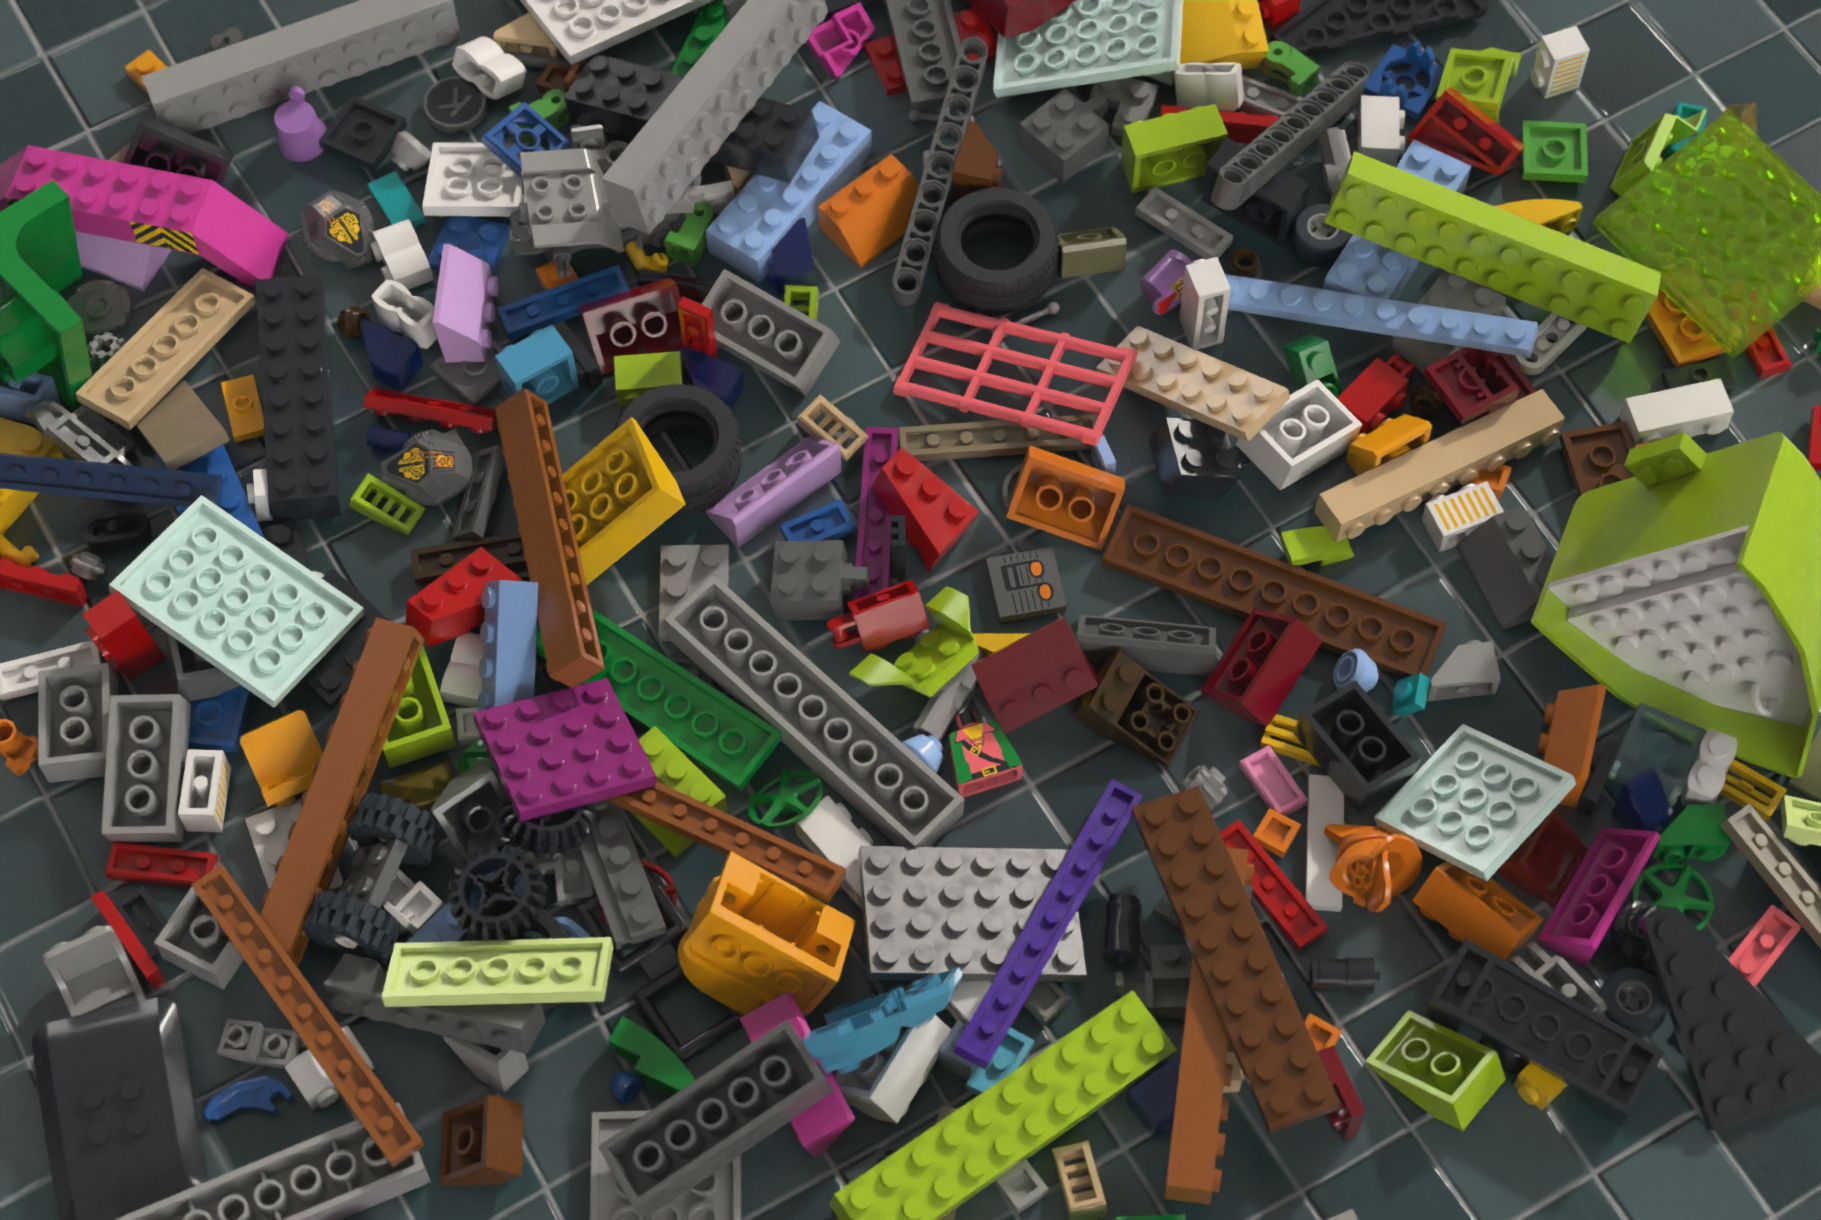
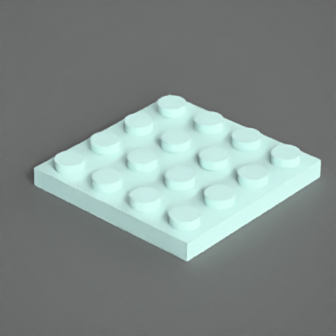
M1462 724L1374 816L1377 826L1383 827L1392 834L1407 836L1421 849L1487 881L1572 790L1576 783L1572 774Z

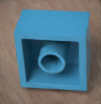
M552 324L544 329L534 331L528 338L515 345L505 347L499 354L495 355L502 390L508 399L525 387L546 400L548 405L579 387L573 352Z

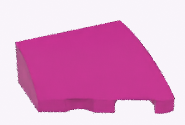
M859 2L834 14L830 21L817 26L809 35L806 43L824 69L836 80L842 76L864 43L874 32L875 27Z

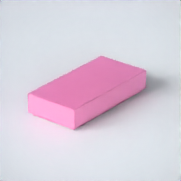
M1270 745L1239 762L1240 769L1268 809L1271 808L1284 816H1288L1307 805V797Z

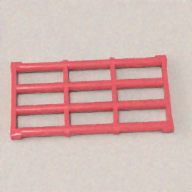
M936 301L903 371L894 385L893 394L906 398L912 396L960 409L961 412L968 413L970 411L1021 424L1023 428L1033 427L1080 439L1082 443L1097 446L1130 370L1135 364L1138 351L1125 347L1120 349L1071 337L1070 334L1064 332L1059 334L1010 322L1009 319L1003 317L997 319L952 308L950 304ZM943 318L995 332L989 345L935 332L934 330L939 319ZM1005 334L1056 347L1048 360L1000 348L999 346ZM930 343L982 356L977 370L921 356L927 344ZM1069 349L1122 362L1117 376H1112L1060 363L1065 350ZM994 359L1042 371L1043 375L1036 386L988 374L987 371ZM915 369L967 381L970 384L965 395L961 396L913 384L909 381ZM1058 375L1110 388L1111 390L1104 403L1048 389L1053 376ZM983 385L1030 397L1031 400L1026 411L1023 412L976 400L975 397L980 386ZM1046 401L1099 416L1093 429L1039 416L1036 415V412L1041 402Z

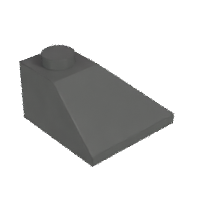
M480 762L451 780L431 808L433 815L463 863L464 857H468L472 861L478 858L476 856V849H481L484 855L489 854L491 844L498 848L509 841V839L503 838L502 828H500L498 823L499 804L502 797L505 796V791L493 771Z

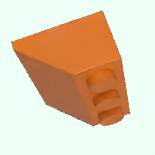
M890 154L818 206L819 229L856 265L862 268L905 237L919 185L912 173Z
M1030 445L1017 478L1006 518L1102 551L1125 491V478Z
M1598 684L1562 690L1558 692L1554 703H1547L1543 722L1549 724L1547 734L1541 733L1536 753L1543 754L1542 761L1572 774L1576 783L1572 790L1559 802L1560 805L1575 808L1587 782L1607 687L1605 685Z
M1447 861L1433 870L1412 900L1420 907L1419 910L1424 916L1441 923L1448 929L1449 935L1456 941L1464 943L1465 939L1506 962L1518 952L1544 921L1541 916L1492 878L1485 881Z

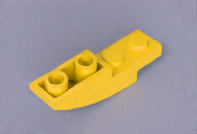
M1532 199L1494 206L1561 233L1570 232L1578 226L1583 209L1580 202L1558 199Z

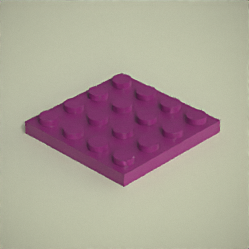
M608 678L578 685L575 688H567L474 712L476 728L519 822L656 786V774Z

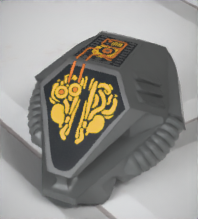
M331 190L303 207L301 214L305 247L322 260L325 259V261L329 260V262L337 263L342 261L349 270L357 267L361 268L373 260L374 255L370 247V241L373 235L372 232H374V220L369 209H367L366 203L342 192Z
M434 429L413 435V437H410V440L408 439L407 442H404L403 450L380 463L382 481L395 490L402 489L406 493L407 498L426 506H439L458 495L468 486L473 475L472 457L467 448L457 439Z

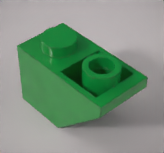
M1311 334L1283 346L1291 377L1299 389L1318 379L1336 398L1343 393L1328 340Z
M1724 804L1688 805L1660 835L1651 854V859L1678 862L1684 858H1699L1701 861H1713L1723 857L1730 844L1729 836L1720 826L1726 821Z

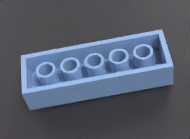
M821 101L811 110L819 133V139L792 181L787 183L755 174L706 230L708 253L759 283L818 216V206L840 191L872 153L871 130Z
M1416 140L1412 141L1396 166L1398 169L1461 194L1466 189L1471 170L1470 165ZM1353 234L1325 277L1323 289L1396 300L1420 260Z

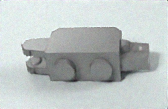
M1530 942L1525 946L1527 956L1538 966L1539 969L1536 972L1518 955L1508 960L1511 965L1607 1019L1604 1015L1607 1010L1604 1000L1562 957L1555 955L1551 958L1537 943Z

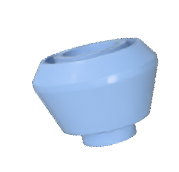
M1361 649L1345 652L1339 658L1334 668L1333 680L1336 688L1339 690L1356 680L1363 690L1368 692L1375 687L1378 681L1376 664Z
M920 734L902 742L937 774L944 759L942 754L944 748L938 739L932 735L925 736Z

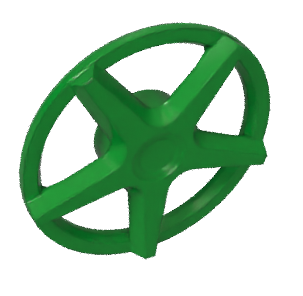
M783 769L782 774L771 778L759 787L753 796H749V816L756 825L767 829H778L793 825L807 817L818 806L823 795V784L819 776L810 771H789ZM791 778L810 779L792 787ZM780 782L778 791L764 794L769 788ZM817 787V796L807 808L802 803L800 795L811 788ZM772 804L762 820L758 819L756 816V805ZM794 811L799 814L784 822L771 823L777 814L787 815Z
M1675 862L1658 863L1645 869L1636 880L1632 893L1633 902L1635 900L1639 901L1640 887L1646 881L1658 894V898L1651 902L1653 906L1659 905L1662 910L1669 907H1677L1683 914L1685 909L1705 910L1706 913L1703 919L1696 926L1699 931L1709 922L1715 907L1713 893L1707 881L1691 865ZM1661 870L1680 871L1678 877L1670 886L1653 875V873ZM1691 877L1702 887L1706 900L1686 894Z

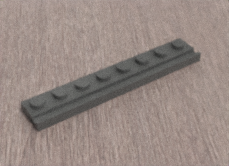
M606 800L593 802L596 808L595 828L590 834L588 842L581 843L579 851L616 950L622 948L621 945L630 942L635 944L666 934L664 920L620 807Z

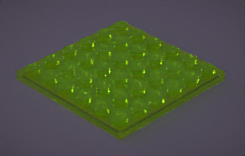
M1729 109L1597 215L1592 223L1629 260L1661 272L1659 288L1733 359L1821 286V195Z

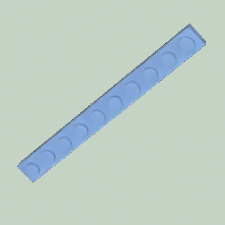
M1225 274L1231 288L1228 310L1524 357L1531 356L1539 330L1538 322Z

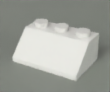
M934 1015L930 1022L918 1029L901 1026L899 1036L894 1044L860 1061V1067L845 1074H839L837 1071L834 1078L846 1102L874 1119L898 1123L900 1118L907 1112L909 1104L919 1087L926 1081L930 1069L939 1057V1049L951 1029L936 1015Z

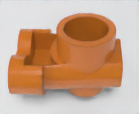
M0 719V754L6 759L5 766L17 776L23 775L29 769L31 763L38 759V737L35 735L28 737L19 731L12 721Z

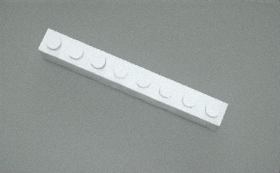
M826 796L807 817L795 823L796 835L812 853L846 868V876L840 886L863 911L858 851L860 846H873L874 842L865 829H857L850 821L852 817L842 803L835 804L829 796ZM960 981L955 994L949 999L946 1009L956 1020L968 1025L990 988L991 981Z

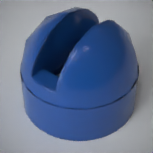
M619 1071L610 1080L611 1093L622 1104L631 1102L638 1095L642 1087V1081L628 1071Z

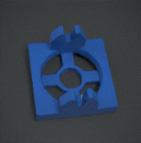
M1418 40L1411 43L1407 50L1393 44L1368 79L1363 94L1367 96L1399 97V110H1405V115L1418 120L1437 93L1444 68L1434 64L1435 55L1432 48L1428 46L1425 51H1422L1420 49V41ZM1396 64L1411 66L1407 72L1399 74L1388 70V68ZM1420 71L1428 77V89L1418 84L1416 77ZM1400 79H1408L1414 84V87L1407 90L1404 84L1398 87L1396 82ZM1412 94L1419 96L1416 98L1408 99V96Z
M523 102L501 120L481 140L484 146L521 178V162L517 156L520 152L546 151L539 145L540 136L543 134L548 140L549 151L569 149L571 145L569 140L526 102ZM517 124H525V125L533 126L534 128H533V129H529V128H522V129H521ZM512 134L515 144L511 148L506 149L503 137L506 139ZM522 134H528L535 139L536 144L532 147L524 146L520 143L518 137Z

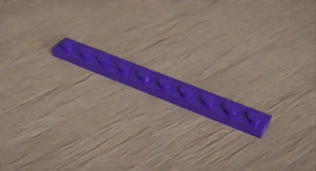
M1113 779L1110 781L958 1040L953 1053L984 1070L988 1068L1132 818V807L1140 804L1143 797L1142 794Z

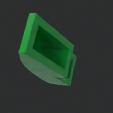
M623 1016L621 1017L608 1040L611 1054L635 1064V1076L642 1081V1084L672 1097L695 1081L693 1075L678 1056L660 1039L640 1025Z

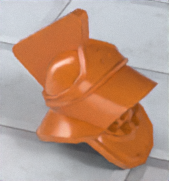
M1328 824L1324 829L1323 833L1339 844L1338 852L1335 853V865L1330 870L1331 883L1341 892L1352 896L1353 903L1361 907L1366 906L1371 912L1383 911L1390 904L1391 898L1410 887L1421 872L1422 854L1416 843L1407 836L1392 834L1381 826Z

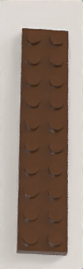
M1129 504L1102 559V565L1244 619L1248 618L1254 607L1296 617L1322 641L1319 647L1339 655H1343L1345 652L1353 649H1361L1376 664L1377 669L1403 679L1417 673H1422L1425 676L1428 675L1448 624Z
M1196 786L1132 807L1131 815L1268 1133L1339 1110V1099L1200 787Z

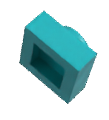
M1417 673L1396 681L1391 712L1403 717L1425 709L1430 678L1422 673Z

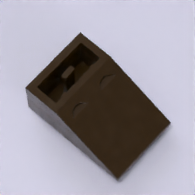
M1120 650L1101 658L1094 670L1098 687L1080 695L1070 715L1094 733L1165 767H1169L1200 710Z

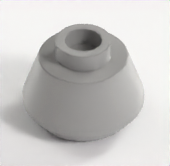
M407 131L397 133L391 149L395 156L391 160L405 172L409 168L416 171L430 163L431 152Z

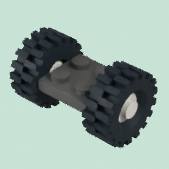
M377 793L364 794L347 829V833L350 834L349 837L354 841H358L357 845L361 847L352 859L351 865L353 869L349 878L340 886L337 894L332 891H326V893L319 892L303 924L302 930L306 932L305 935L313 939L312 942L316 945L324 946V950L328 952L333 951L341 958L346 953L377 960L380 966L382 964L385 965L399 936L401 926L395 922V918L385 915L386 911L381 909V905L399 865L403 866V864H406L410 868H415L416 866L425 868V865H430L444 833L435 817H429V812L417 809V805L413 803H404L403 799L397 797L392 799L387 794H382L381 797Z

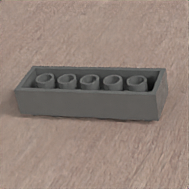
M787 1019L598 1146L634 1209L648 1218L835 1091L817 1061L806 1050L803 1039L798 1031Z

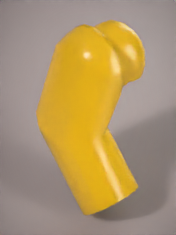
M632 241L625 246V251L638 272L643 268L662 272L666 271L669 260L665 254L660 253L658 255V253H654L652 256H647L643 249L637 248L636 241Z
M0 534L1 558L11 560L19 566L28 568L32 566V563L38 561L39 555L32 546L27 545L20 551Z

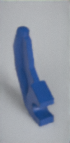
M262 1075L232 1082L211 1097L202 1112V1116L207 1121H212V1119L220 1121L240 1109H255L256 1111L276 1116L279 1114V1111L273 1105V1100L278 1096H283L291 1103L295 1097L282 1082Z

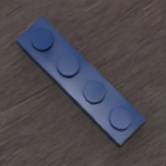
M619 265L499 307L497 308V313L510 341L538 329L546 328L551 324L554 325L579 316L577 306L630 289Z

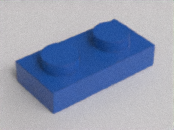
M841 499L780 525V532L785 541L837 540L856 532L855 524Z

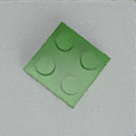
M1522 121L1521 143L1525 145L1521 151L1522 180L1586 183L1588 178L1586 123Z

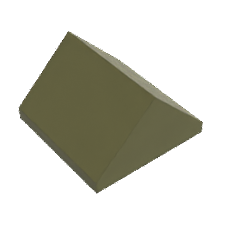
M1115 226L1058 234V267L1061 279L1123 270L1125 268L1126 237Z

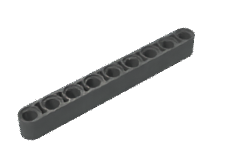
M977 37L966 38L959 47L893 275L891 295L893 300L902 306L913 305L920 297L935 245L937 226L943 216L953 182L954 166L972 116L984 74L988 48L986 43ZM975 54L979 59L970 60L966 55ZM960 82H967L971 85V87L965 89L959 87L957 84ZM952 110H959L964 115L960 117H954L949 112ZM949 138L952 139L955 142V144L947 146L944 145L941 142V140ZM942 167L947 170V173L937 174L932 169ZM931 195L937 197L939 201L937 203H928L924 198ZM925 224L931 230L929 232H920L915 227ZM912 253H917L923 259L918 262H913L909 260L907 256ZM907 282L912 284L914 289L904 291L898 285Z
M1350 61L1344 63L1220 169L1211 194L1213 204L1225 210L1238 208L1323 134L1326 129L1331 127L1361 99L1370 75L1368 68L1358 62Z

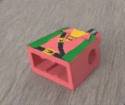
M972 710L962 712L956 716L955 720L959 730L949 735V752L957 793L964 798L1022 780V762L997 721L991 720L979 724L976 713Z

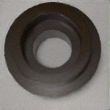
M1241 248L1231 255L1229 270L1234 276L1253 278L1260 272L1261 260L1254 250ZM1241 264H1247L1248 267L1241 266Z

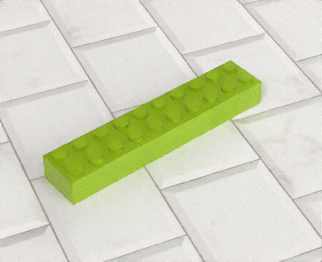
M1355 151L1331 198L1324 222L1627 343L1631 342L1658 296L1661 272Z
M1132 990L836 1192L829 1205L840 1220H940L1166 1063L1177 1049Z

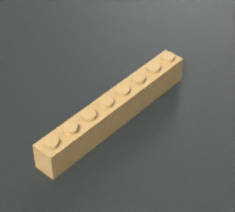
M1541 389L1320 493L1314 512L1336 543L1347 537L1353 539L1359 536L1366 528L1374 524L1382 525L1388 522L1393 515L1403 510L1405 512L1412 511L1426 499L1437 495H1444L1450 488L1458 484L1466 485L1470 483V480L1476 478L1478 475L1477 471L1480 469L1482 471L1487 469L1489 472H1493L1496 468L1514 457L1520 459L1526 456L1537 446L1542 444L1544 446L1550 445L1559 438L1565 417L1545 391Z

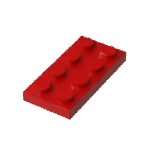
M973 7L953 13L960 43L970 37L982 39L988 48L986 64L996 61L998 41L987 20ZM893 34L864 43V51L887 97L906 91ZM975 54L966 55L970 60L979 59Z

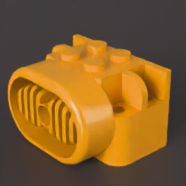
M730 851L721 875L715 877L709 884L705 896L697 905L689 929L681 938L678 947L679 963L687 979L698 990L743 1015H747L784 993L791 992L802 1015L806 1016L816 1008L838 983L856 921Z

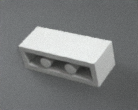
M1217 257L1207 260L1199 259L1185 266L1179 321L1190 347L1195 350L1223 343L1231 288Z
M1715 379L1626 398L1619 416L1622 422L1626 421L1635 446L1636 444L1655 442L1685 432L1690 438L1705 433L1710 435L1718 434L1728 428L1734 410L1721 379Z

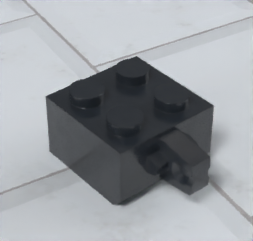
M1166 417L1148 439L1163 496L1214 499L1222 497L1240 479L1238 470H1244L1247 464L1251 462L1249 457L1238 446L1231 445L1227 432L1197 419Z

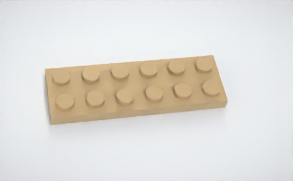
M201 268L76 392L77 401L131 430L255 305L254 295Z
M1137 326L1116 347L1120 349L1125 347L1138 351L1137 359L1130 370L1123 386L1124 388L1247 442L1290 399L1288 388L1140 326ZM1105 358L1096 369L1097 372L1117 376L1122 362Z

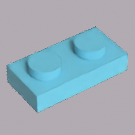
M1010 1028L988 1068L984 1070L977 1066L966 1083V1089L980 1095L1021 1067L1033 1049L1035 1041Z

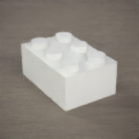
M1317 379L1291 394L1290 399L1249 442L1239 438L1236 445L1281 491L1349 449L1350 442L1358 435L1363 424Z

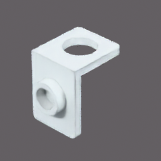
M579 124L571 126L574 149L606 148L602 125L582 126Z

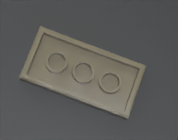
M184 379L177 382L135 425L165 467L171 470H177L230 440L226 430Z

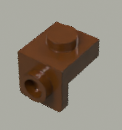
M549 61L537 82L538 92L545 94L550 90L560 89L567 93L583 70L582 61L574 63L572 67Z

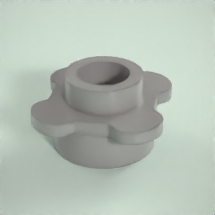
M82 552L81 555L73 554L71 562L73 566L71 571L82 578L97 580L99 574H103L105 571V565L101 563V558L94 554Z

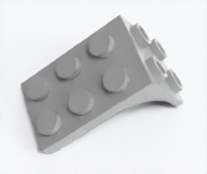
M110 925L93 927L86 931L84 936L70 942L57 943L42 955L45 965L51 972L64 998L71 1017L147 1000L128 953Z

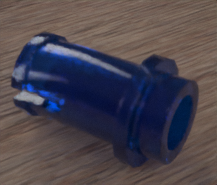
M376 425V427H370L368 430L367 446L373 447L374 451H378L379 448L401 451L403 450L404 442H407L408 439L410 440L411 433L410 431L382 429L381 425Z

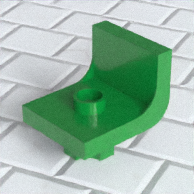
M52 180L0 212V286L3 296L0 299V378L4 382L13 379L16 383H19L34 372L53 377L58 396L73 411H76L83 405L77 401L76 392L92 377L83 320L70 308L58 292L83 276L70 197Z

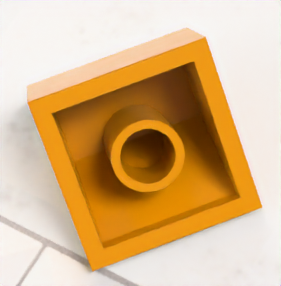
M1403 414L1394 420L1389 418L1383 421L1376 430L1367 435L1362 433L1350 442L1346 462L1356 475L1359 476L1428 443L1432 425L1427 420Z

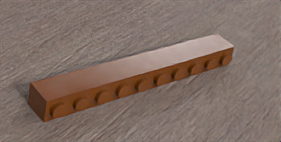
M524 387L495 408L498 421L497 428L501 435L502 453L507 464V478L512 489L513 506L517 513L518 531L524 547V560L528 567L529 582H538L537 618L541 630L540 639L544 646L547 660L546 668L550 677L555 681L575 688L603 670L604 663L547 401Z
M376 617L373 627L368 629L364 639L365 647L361 658L355 662L352 669V681L348 691L344 692L340 699L338 717L335 724H332L328 730L327 745L324 753L315 763L313 781L310 788L302 796L301 812L297 822H294L290 827L288 833L289 842L285 853L279 857L276 863V876L271 889H268L263 896V909L260 917L296 967L300 966L310 940L305 935L306 932L302 930L303 924L319 892L326 893L330 888L350 835L347 833L349 823L361 797L366 794L425 639L415 627Z
M1226 847L1243 886H1252L1254 864L1247 863L1248 850ZM1193 956L1165 1199L1210 1205L1212 1192L1219 1193L1222 1170L1215 1169L1216 1156L1223 1157L1226 1134L1218 1133L1219 1122H1227L1229 1099L1222 1098L1223 1086L1230 1087L1233 1064L1226 1063L1227 1051H1234Z

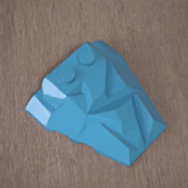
M960 967L921 978L912 983L913 987L906 992L901 984L890 988L891 991L877 996L874 993L832 1007L824 1015L828 1025L810 1031L802 1040L806 1050L814 1059H819L825 1073L838 1070L839 1074H845L860 1067V1061L894 1044L899 1036L901 1026L918 1029L930 1022L935 1013L944 1010L949 999L955 994L963 976Z

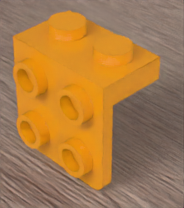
M297 710L244 733L240 737V744L268 807L273 804L277 808L288 805L296 800V794L310 788L314 778L315 763L323 755V752L305 712Z

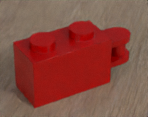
M1398 352L1386 363L1377 357L1337 398L1363 424L1358 435L1362 433L1367 435L1372 430H1376L1387 419V415L1391 410H1399L1408 397L1406 394L1408 379L1414 373L1416 365L1412 362L1408 364L1402 360V355Z
M912 580L847 602L850 613L834 618L827 623L828 631L833 632L834 635L832 639L833 647L844 648L861 642L865 651L885 648L892 641L916 637L923 630L930 628L919 591ZM851 626L855 627L854 630H851L849 632L846 631V628H849Z

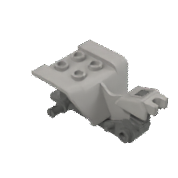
M581 148L520 152L524 203H519L518 210L510 214V246L515 255H534L554 251L552 259L557 264V274L560 278H563L564 272L565 278L571 276L569 261L572 258L571 255L578 249L607 247L615 250L616 253L624 251V246L632 241H636L638 249H642L643 245L647 244L663 247L665 246V239L669 231H672V222L677 221L679 213L693 212L694 203L704 200V188L691 187L701 185V172L684 190L681 198L676 200L668 210L663 220L655 226L650 234H647L617 221L601 179L604 176L591 150ZM519 222H526V226H519Z

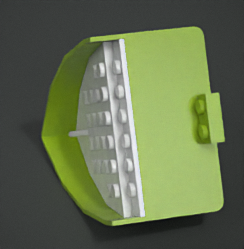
M1685 432L1630 449L1624 466L1634 477L1587 491L1576 500L1531 623L1601 685L1607 686L1606 689L1616 698L1689 741L1700 745L1704 736L1711 729L1736 738L1737 751L1735 758L1788 777H1801L1821 705V479L1804 454L1781 432H1774L1707 454Z

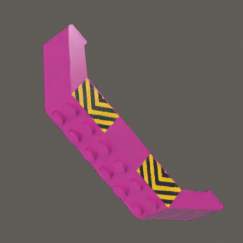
M31 145L26 146L0 164V212L53 180L70 197L75 231L200 255L236 278L239 284L256 287L255 280L273 278L288 240L286 231L213 180Z

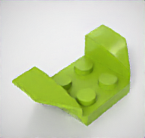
M1492 47L1481 51L1450 48L1436 94V101L1446 89L1453 87L1499 124L1498 114L1509 76H1516L1522 53Z
M1703 109L1687 119L1665 113L1630 141L1610 188L1627 200L1643 217L1665 207L1674 184L1655 172L1662 162L1660 157L1662 150L1668 145L1685 140L1698 132L1707 110Z
M946 586L925 605L937 625L932 631L925 633L921 637L920 642L911 650L899 656L894 665L871 653L849 672L850 676L869 686L899 684L925 696H933L979 654L975 637L971 632L968 596Z

